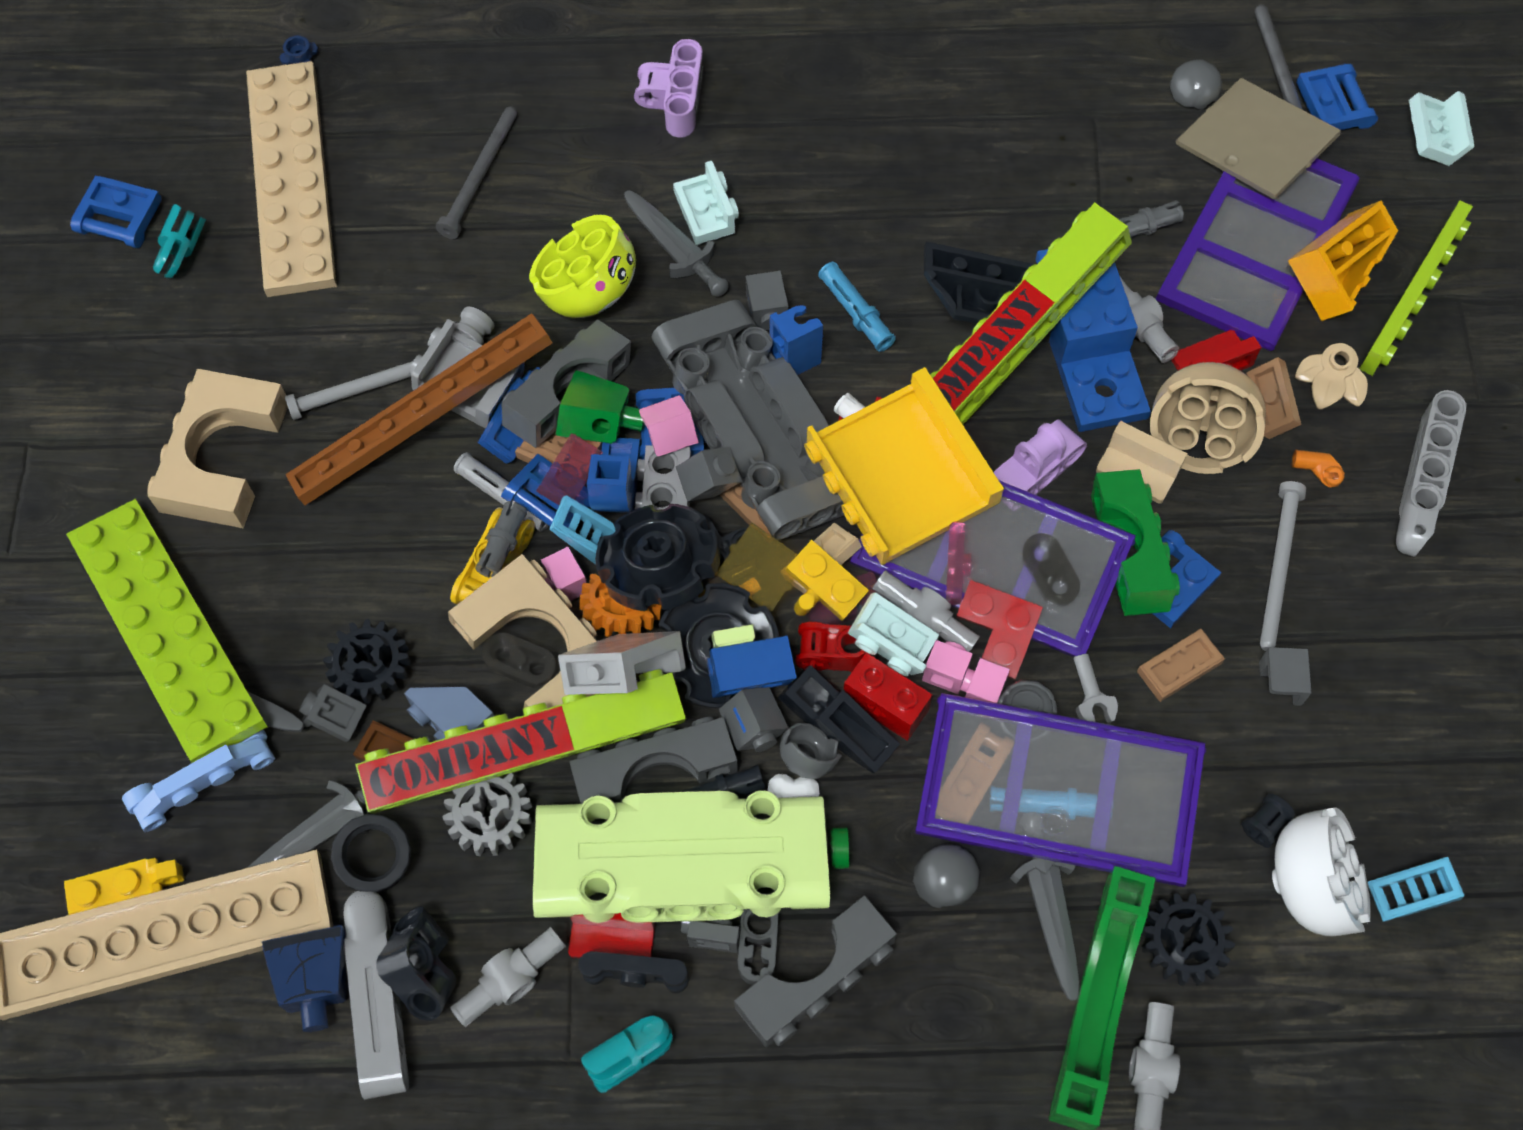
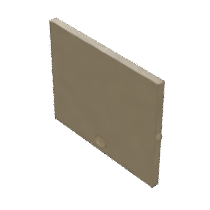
M1240 78L1176 140V145L1267 196L1276 199L1340 136L1341 130Z

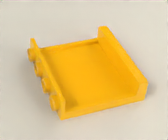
M926 367L912 373L910 385L818 432L815 431L812 425L807 427V443L804 444V448L813 464L819 462L825 472L823 479L828 490L832 494L838 493L844 503L841 507L850 525L857 524L863 534L860 537L863 547L870 557L876 555L881 565L988 510L1001 501L1004 490L1003 486Z

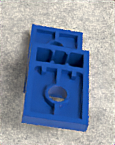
M1048 249L1037 251V264L1047 254ZM1115 262L1053 327L1049 340L1079 432L1118 425L1120 421L1129 423L1149 419L1151 413L1130 353L1138 327ZM1102 385L1112 389L1114 395L1103 397L1096 392L1095 388Z

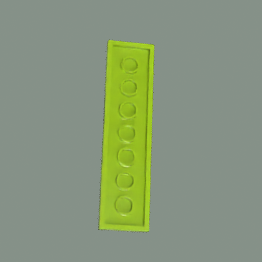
M136 499L66 533L191 763L224 745L238 744L267 727Z

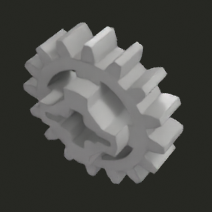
M510 773L504 779L500 776L452 790L455 798L444 799L446 809L452 812L443 815V820L446 825L452 826L448 830L453 840L460 838L459 845L461 849L465 851L473 844L475 854L481 856L484 848L489 847L493 856L498 855L499 845L504 844L506 848L511 850L513 848L511 841L513 836L522 839L525 837V833L520 825L531 824L532 819L530 815L524 811L532 808L530 798L523 797L527 793L523 783L515 786L516 779L514 774ZM492 788L502 790L507 794L499 796L493 792ZM486 799H488L493 807L490 810L489 825L485 817H483L485 807H487ZM508 820H510V822L508 823V825H507L504 829L501 830V828L504 826V824H505ZM465 826H468L469 829L477 827L483 831V835L474 834Z

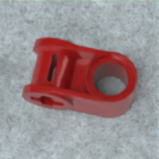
M805 622L798 627L801 644L800 654L796 655L795 664L802 669L811 665L816 671L840 670L852 672L866 652L861 649L859 652L851 654L843 650L845 646L855 644L857 640L848 634L851 626Z

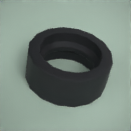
M365 814L351 819L339 830L332 844L331 860L335 873L347 886L358 891L378 893L390 889L404 877L410 865L411 846L407 834L396 821L384 815ZM369 829L380 830L388 834L396 847V860L393 866L384 875L376 878H364L356 874L350 867L347 859L348 846L352 839L360 832Z

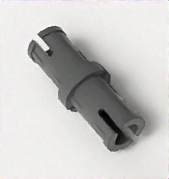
M1175 200L1152 209L1149 207L1139 209V213L1119 220L1128 226L1130 236L1133 237L1144 233L1145 235L1155 233L1156 229L1182 222L1184 215L1181 205L1179 206V202Z
M511 501L505 502L495 527L490 529L486 536L488 543L475 567L478 573L489 578L491 571L493 572L491 577L500 572L508 553L513 551L517 545L516 536L527 515L525 507L514 502L512 509H510L512 506Z

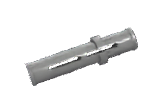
M467 452L458 458L453 469L455 473L463 476L502 505L508 502L501 497L502 492L509 484L507 480L477 461ZM480 475H482L484 478L495 484L498 488L494 487L492 484L484 480L482 477H480ZM527 511L524 520H533L537 530L542 532L549 526Z

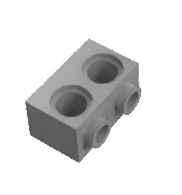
M646 445L645 459H638L637 477L638 481H643V492H636L635 509L654 505L659 501H668L670 504L689 507L690 501L687 502L676 470V466L691 458L689 446L657 456L653 446ZM662 468H669L672 470L671 472L666 474L657 473V471ZM654 505L656 510H663L668 507H656Z

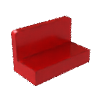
M1229 330L1178 350L1177 355L1171 360L1178 371L1189 365L1202 362L1222 363L1241 371L1253 366L1260 352L1261 345L1255 336L1241 341L1234 330Z
M615 913L611 919L601 923L591 922L583 914L570 917L572 929L568 954L571 958L580 959L584 953L590 951L651 957L656 922H630L623 919L621 913Z

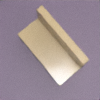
M1120 421L1112 435L1106 452L1096 468V472L1140 469L1144 483L1149 484L1151 487L1152 500L1162 503L1180 472L1188 453Z

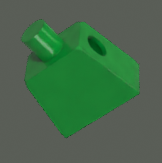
M575 370L560 403L556 435L612 444L616 442L621 427L642 432L644 422L640 417L639 408L627 406L630 393L628 387Z

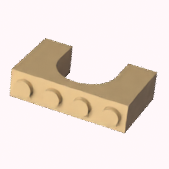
M197 369L193 381H190L186 387L185 402L181 412H178L174 417L173 432L170 440L161 450V463L157 473L151 477L148 483V497L160 513L244 528L255 498L246 479L203 471L196 467V455L199 447L208 436L225 427L244 426L278 433L288 408L285 400L286 394L281 384Z
M523 554L448 612L449 621L473 650L505 624L522 617L539 618L552 624L564 638L567 652L597 642L594 639L597 633L592 625L585 618L577 619L570 610L572 604L568 597L560 589L553 591L545 581L547 574L534 559L529 562ZM561 671L524 702V708L539 703H546L547 708L563 704L561 698L567 695L564 694ZM586 694V697H589V696H592V695H595V694Z

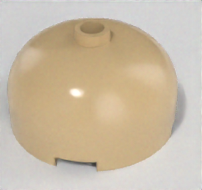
M1202 362L1189 365L1171 375L1159 389L1154 400L1150 418L1151 436L1182 451L1191 449L1198 443L1200 430L1207 431L1205 450L1211 457L1201 459L1187 455L1181 468L1203 474L1223 473V468L1231 467L1243 460L1246 463L1259 449L1265 431V402L1254 381L1237 368L1217 362Z

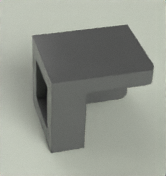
M1268 647L1259 661L1260 676L1269 677V691L1271 694L1292 695L1293 705L1302 706L1311 694L1308 649Z

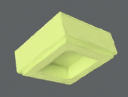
M753 624L713 631L711 635L713 648L753 642L755 639Z

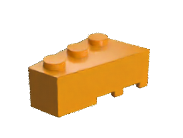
M1382 200L1351 212L1288 260L1321 321L1353 310L1357 303L1354 299L1360 289L1367 286L1371 279L1368 275L1373 266L1382 260L1397 234L1398 229Z

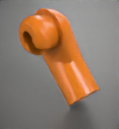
M1294 450L1292 457L1293 468L1311 470L1328 487H1336L1343 482L1345 477L1344 471L1331 454Z

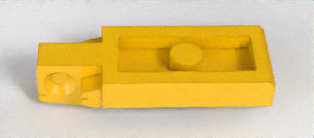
M156 858L142 859L64 881L68 915L162 891V887L183 882L182 865L177 863L175 859L158 863Z

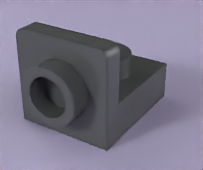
M324 684L316 693L308 692L299 712L305 714L302 719L304 727L308 728L312 725L347 742L350 740L367 705Z
M708 920V923L682 921L681 933H687L690 947L738 953L740 931L739 927L732 926L733 923L731 921Z

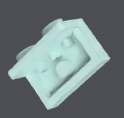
M1458 91L1445 102L1422 93H1417L1409 100L1416 147L1420 156L1450 166L1473 149L1474 140L1464 93Z
M712 161L705 162L706 174L673 183L675 196L696 245L707 242V240L711 241L734 234V219L739 218L734 198L728 199L726 195L727 183L722 171H716Z
M876 592L870 594L848 631V634L857 639L855 644L860 649L872 655L878 653L888 659L887 665L903 676L924 672L927 665L923 662L939 636L938 633Z

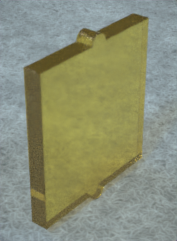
M751 522L737 544H732L729 547L731 552L716 575L728 584L738 586L750 592L749 598L760 606L765 605L771 613L785 591L793 588L791 583L794 578L785 569L797 554Z

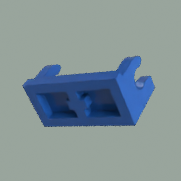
M802 305L795 306L781 314L775 312L770 315V336L773 340L770 351L775 359L784 357L797 375L821 364L823 324L821 321L815 318L808 320L804 324H798L794 320L797 316H802L806 313V306Z
M788 636L713 648L709 651L710 658H707L713 698L734 695L742 689L785 686L797 678Z

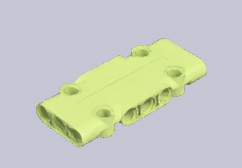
M762 790L752 793L747 799H739L736 794L728 791L638 793L626 796L622 799L621 803H613L605 796H593L585 800L583 804L536 806L533 911L535 918L573 917V915L583 914L589 921L601 923L611 919L615 913H621L623 919L638 923L733 919L742 915L743 909H750L760 917H770L780 912L782 908L817 909L830 907L823 796L777 798L773 793ZM762 813L767 814L770 817L768 819L762 820L757 819L754 816ZM595 819L607 820L605 823L600 825H595L591 823ZM768 887L775 892L770 895H762L757 890ZM594 893H604L607 895L604 899L598 901L589 899Z

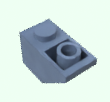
M467 687L409 688L404 693L411 705L407 709L408 713L422 727L428 723L436 731L433 735L436 741L444 739V732L449 729L467 725L469 731L485 727L483 720L494 717L493 712Z

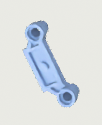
M263 729L238 744L224 745L154 785L152 783H144L132 788L123 795L122 800L128 812L135 814L144 832L155 830L166 822L164 813L173 806L181 807L197 798L199 791L210 785L219 786L233 778L234 772L242 767L251 765L253 770H259L271 764L275 757L266 743L268 736Z

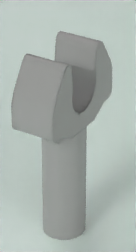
M1088 654L1074 657L1073 659L1085 695L1082 704L1075 709L1078 718L1095 722L1092 708L1097 705L1103 709L1107 723L1113 722L1118 710L1116 697L1106 696L1100 692Z

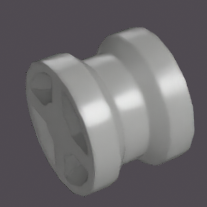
M469 306L465 307L461 312L460 322L455 323V330L458 333L481 345L484 344V336L489 335L495 327L494 322L488 315L479 309Z

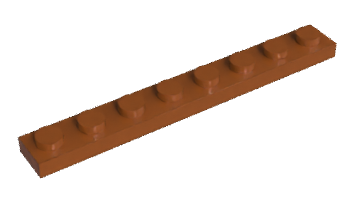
M531 313L285 475L298 499L304 505H307L552 344L548 334Z

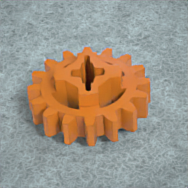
M592 573L590 575L589 583L582 584L579 605L580 610H583L582 618H585L587 621L592 620V627L595 631L601 627L605 628L606 637L611 636L613 631L619 632V634H627L629 631L641 633V627L652 630L654 620H660L662 607L659 604L650 605L646 611H638L617 603L609 596L606 584L602 583L600 577Z

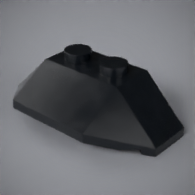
M927 241L924 245L923 274L953 319L976 324L981 319L989 317L997 308L1001 297L1008 291H1013L1022 281L1027 269L1034 265L1032 263Z

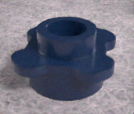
M292 36L283 44L284 53L280 55V61L283 65L310 62L312 56L318 52V47L313 42L309 43L303 36Z

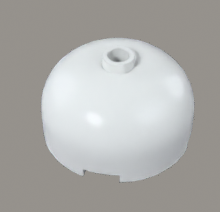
M1335 807L1302 814L1284 827L1276 844L1275 870L1272 872L1274 887L1277 893L1282 895L1291 915L1304 928L1323 936H1341L1365 932L1363 923L1370 922V896L1364 864L1359 865L1356 850L1348 842L1355 840V835L1347 818L1340 809ZM1349 878H1355L1354 881H1349Z

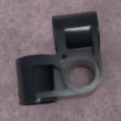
M419 906L405 914L395 925L393 934L382 952L378 955L376 968L382 981L395 992L412 1015L421 1020L430 1021L440 1016L457 982L454 973L438 958L439 953L447 945L449 937L425 908Z

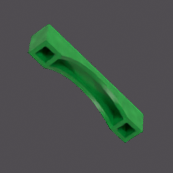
M1114 866L1106 878L1048 1118L1050 1121L1078 1130H1095L1099 1127L1109 1084L1112 1053L1121 1007L1135 953L1147 918L1156 879L1154 877Z

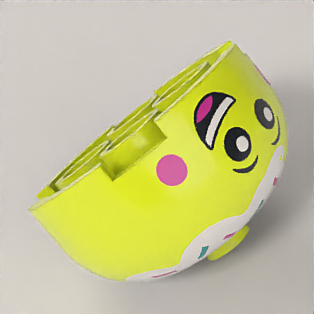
M593 215L571 224L574 230L557 243L551 239L538 254L532 265L529 280L533 283L534 291L551 310L562 316L584 318L606 310L621 298L633 279L636 267L633 245L612 217L607 215Z

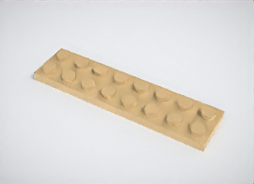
M313 61L248 70L247 84L265 294L267 297L337 287L316 70Z
M317 850L0 933V1019L14 1018L263 951L262 941L333 927L321 854Z

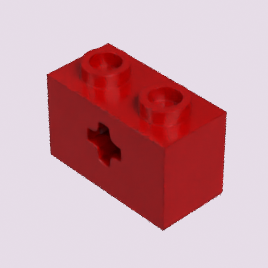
M867 652L844 682V691L874 720L907 741L928 713L933 695Z

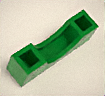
M1140 469L1096 473L1091 499L1097 520L1136 535L1134 547L1137 553L1121 562L1116 582L1124 616L1170 612L1174 596L1179 595L1180 584L1177 573L1171 572L1168 543L1162 542L1160 536V516L1157 512L1153 513L1152 491L1150 485L1144 483Z

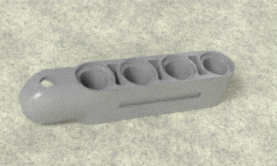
M1445 390L1436 394L1420 420L1399 507L1400 521L1396 533L1397 549L1409 556L1415 557L1433 535L1438 512L1445 503L1466 413L1464 398L1454 391ZM1418 503L1424 505L1426 509L1419 506Z
M356 891L348 897L344 904L345 956L359 1087L363 1099L366 1100L408 1091L409 1078L400 999L382 981L376 968L378 955L391 937L389 910L386 902L377 892Z

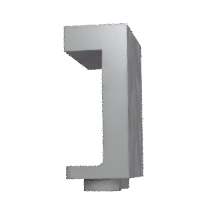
M447 319L442 328L436 327L428 340L429 348L423 356L417 355L410 366L409 374H411L412 390L417 389L482 345L458 333L455 330V322ZM525 362L451 410L486 429L509 386L513 384L516 378L518 379L523 376Z
M680 631L617 634L558 655L565 695L629 693L638 689L635 673H646L657 669H662V672H680L685 669Z

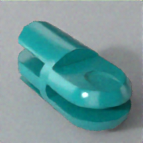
M177 204L172 206L159 235L158 243L161 249L153 265L154 272L159 274L169 253L173 254L164 278H173L183 258L189 257L192 254L206 222V219L200 217L188 239L185 235L193 220L194 213L187 210L176 232L171 231L181 209V206Z
M648 1016L640 1019L584 1054L581 1058L582 1064L594 1082L596 1089L600 1093L607 1092L664 1055L673 1041L671 1028L660 1016Z

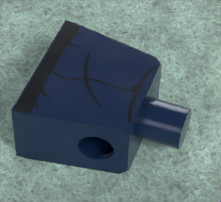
M342 925L262 941V948L277 1002L287 1013L301 1011L303 1032H315L328 1028L326 1006L342 1003L347 999L346 933Z

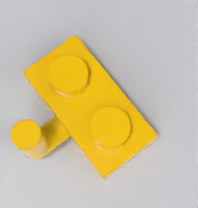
M813 540L802 549L785 569L788 574L807 590L805 594L800 596L794 606V611L799 616L806 615L820 601L843 621L869 591Z

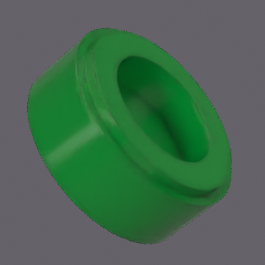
M847 827L833 828L831 830V862L834 869L849 868Z

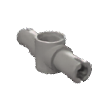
M1120 277L1138 327L1135 337L1141 342H1146L1162 363L1170 361L1177 355L1179 347L1163 329V312L1159 303L1150 295L1142 298L1139 293L1133 292Z
M886 570L873 586V590L891 601L901 610L938 633L946 641L960 644L967 652L972 649L980 637L952 617L954 613L950 611V603L930 588L923 587L920 590L915 587L913 590Z
M550 927L523 950L518 947L515 951L512 948H508L499 952L483 966L481 970L483 976L478 979L480 984L450 1007L461 1024L467 1027L495 1003L498 1006L503 1002L505 1005L513 1004L535 986L536 980L534 977L539 974L537 969L564 949L566 945L554 929Z
M1157 1002L1149 1003L1145 1040H1140V1046H1135L1131 1055L1129 1084L1135 1086L1134 1093L1138 1094L1134 1130H1160L1164 1099H1168L1169 1093H1174L1177 1087L1180 1058L1178 1054H1174V1046L1170 1045L1174 1006Z

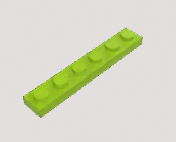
M1461 200L1459 201L1368 353L1360 370L1373 376L1379 364L1387 367L1398 348L1392 345L1393 340L1397 338L1402 341L1413 323L1406 318L1410 312L1417 315L1428 296L1422 294L1424 288L1433 289L1443 272L1437 269L1438 264L1447 265L1457 248L1451 242L1454 238L1461 241L1472 223L1466 220V217L1473 206Z

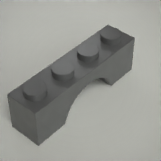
M598 319L587 329L580 330L570 344L564 349L557 350L549 362L529 375L527 381L516 390H511L506 394L501 404L502 426L537 448L556 431L560 408L557 395L568 387L575 370L612 381L630 365L631 341Z
M704 717L694 721L687 728L680 730L666 728L656 732L653 735L654 737L642 741L628 739L618 743L614 749L603 752L590 750L577 756L576 760L569 761L580 803L583 804L585 800L593 796H605L613 803H621L632 780L642 771L657 765L680 767L689 772L699 784L716 780L715 776L722 773L724 777L738 773L737 759L724 717L718 719Z
M865 895L832 921L831 932L835 943V955L830 965L822 974L802 983L784 982L766 974L734 1000L736 1011L766 1048L774 1042L781 1046L798 1031L795 1025L806 1015L810 1019L817 1017L830 1005L828 997L839 988L843 993L847 992L862 979L863 976L860 974L862 969L871 962L875 966L880 965L895 951L892 945L896 939V932Z

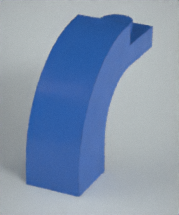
M617 438L615 443L602 444L601 455L591 454L587 490L592 511L623 513L633 511L638 489L637 469L640 439Z

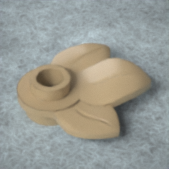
M1332 344L1322 354L1306 357L1297 368L1295 379L1312 383V397L1316 408L1319 410L1333 405L1342 397L1350 404L1359 407L1367 395V378L1357 368L1358 355L1347 344ZM1342 355L1346 359V364L1338 365L1334 357Z

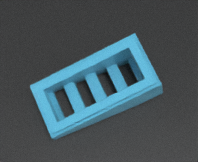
M567 495L563 496L549 529L594 564H596L595 556L600 536H608L616 531L611 521ZM568 511H570L574 515L567 528L563 523ZM581 520L584 524L580 534H577L575 531ZM590 528H592L594 533L589 541L586 538Z
M1448 857L1367 882L1383 922L1458 901L1464 897ZM1437 873L1445 893L1437 894L1429 874ZM1414 878H1422L1429 898L1422 900ZM1406 881L1414 903L1407 905L1398 884L1400 882ZM1389 885L1398 904V908L1392 910L1382 887Z

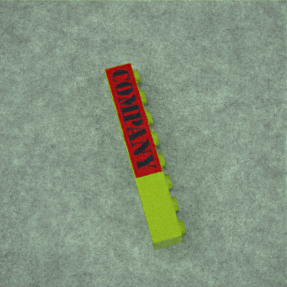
M1094 203L1087 211L1081 212L1075 218L1069 231L1062 238H1057L1052 242L1043 259L1037 265L1034 264L1027 269L1022 281L1016 288L1005 293L999 300L997 308L989 317L981 319L974 327L972 335L963 345L956 346L949 354L948 361L938 371L930 374L962 425L1132 244L1128 226L1098 204Z
M662 669L639 675L638 689L629 693L595 694L586 697V694L567 695L561 698L563 704L547 708L546 703H539L522 709L524 715L508 720L507 714L497 715L483 720L485 727L469 731L467 725L445 731L444 739L429 742L428 737H422L404 743L406 750L390 754L389 749L385 748L364 755L366 761L355 764L367 810L373 814L684 723L686 718L673 673L663 675Z

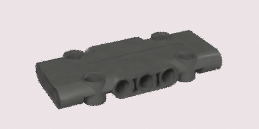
M740 300L728 301L667 321L653 331L652 340L673 373V386L679 393L684 395V401L691 412L692 420L710 449L730 446L742 480L740 482L742 486V500L747 506L756 509L773 539H785L844 516L841 507L844 504L838 493L832 494L828 490L823 479L824 470L819 462L816 464L812 463L804 448V444L807 443V427L812 425L815 431L818 432L828 427V423L790 363H787L784 357L775 359L770 351L773 341L770 334L756 326Z

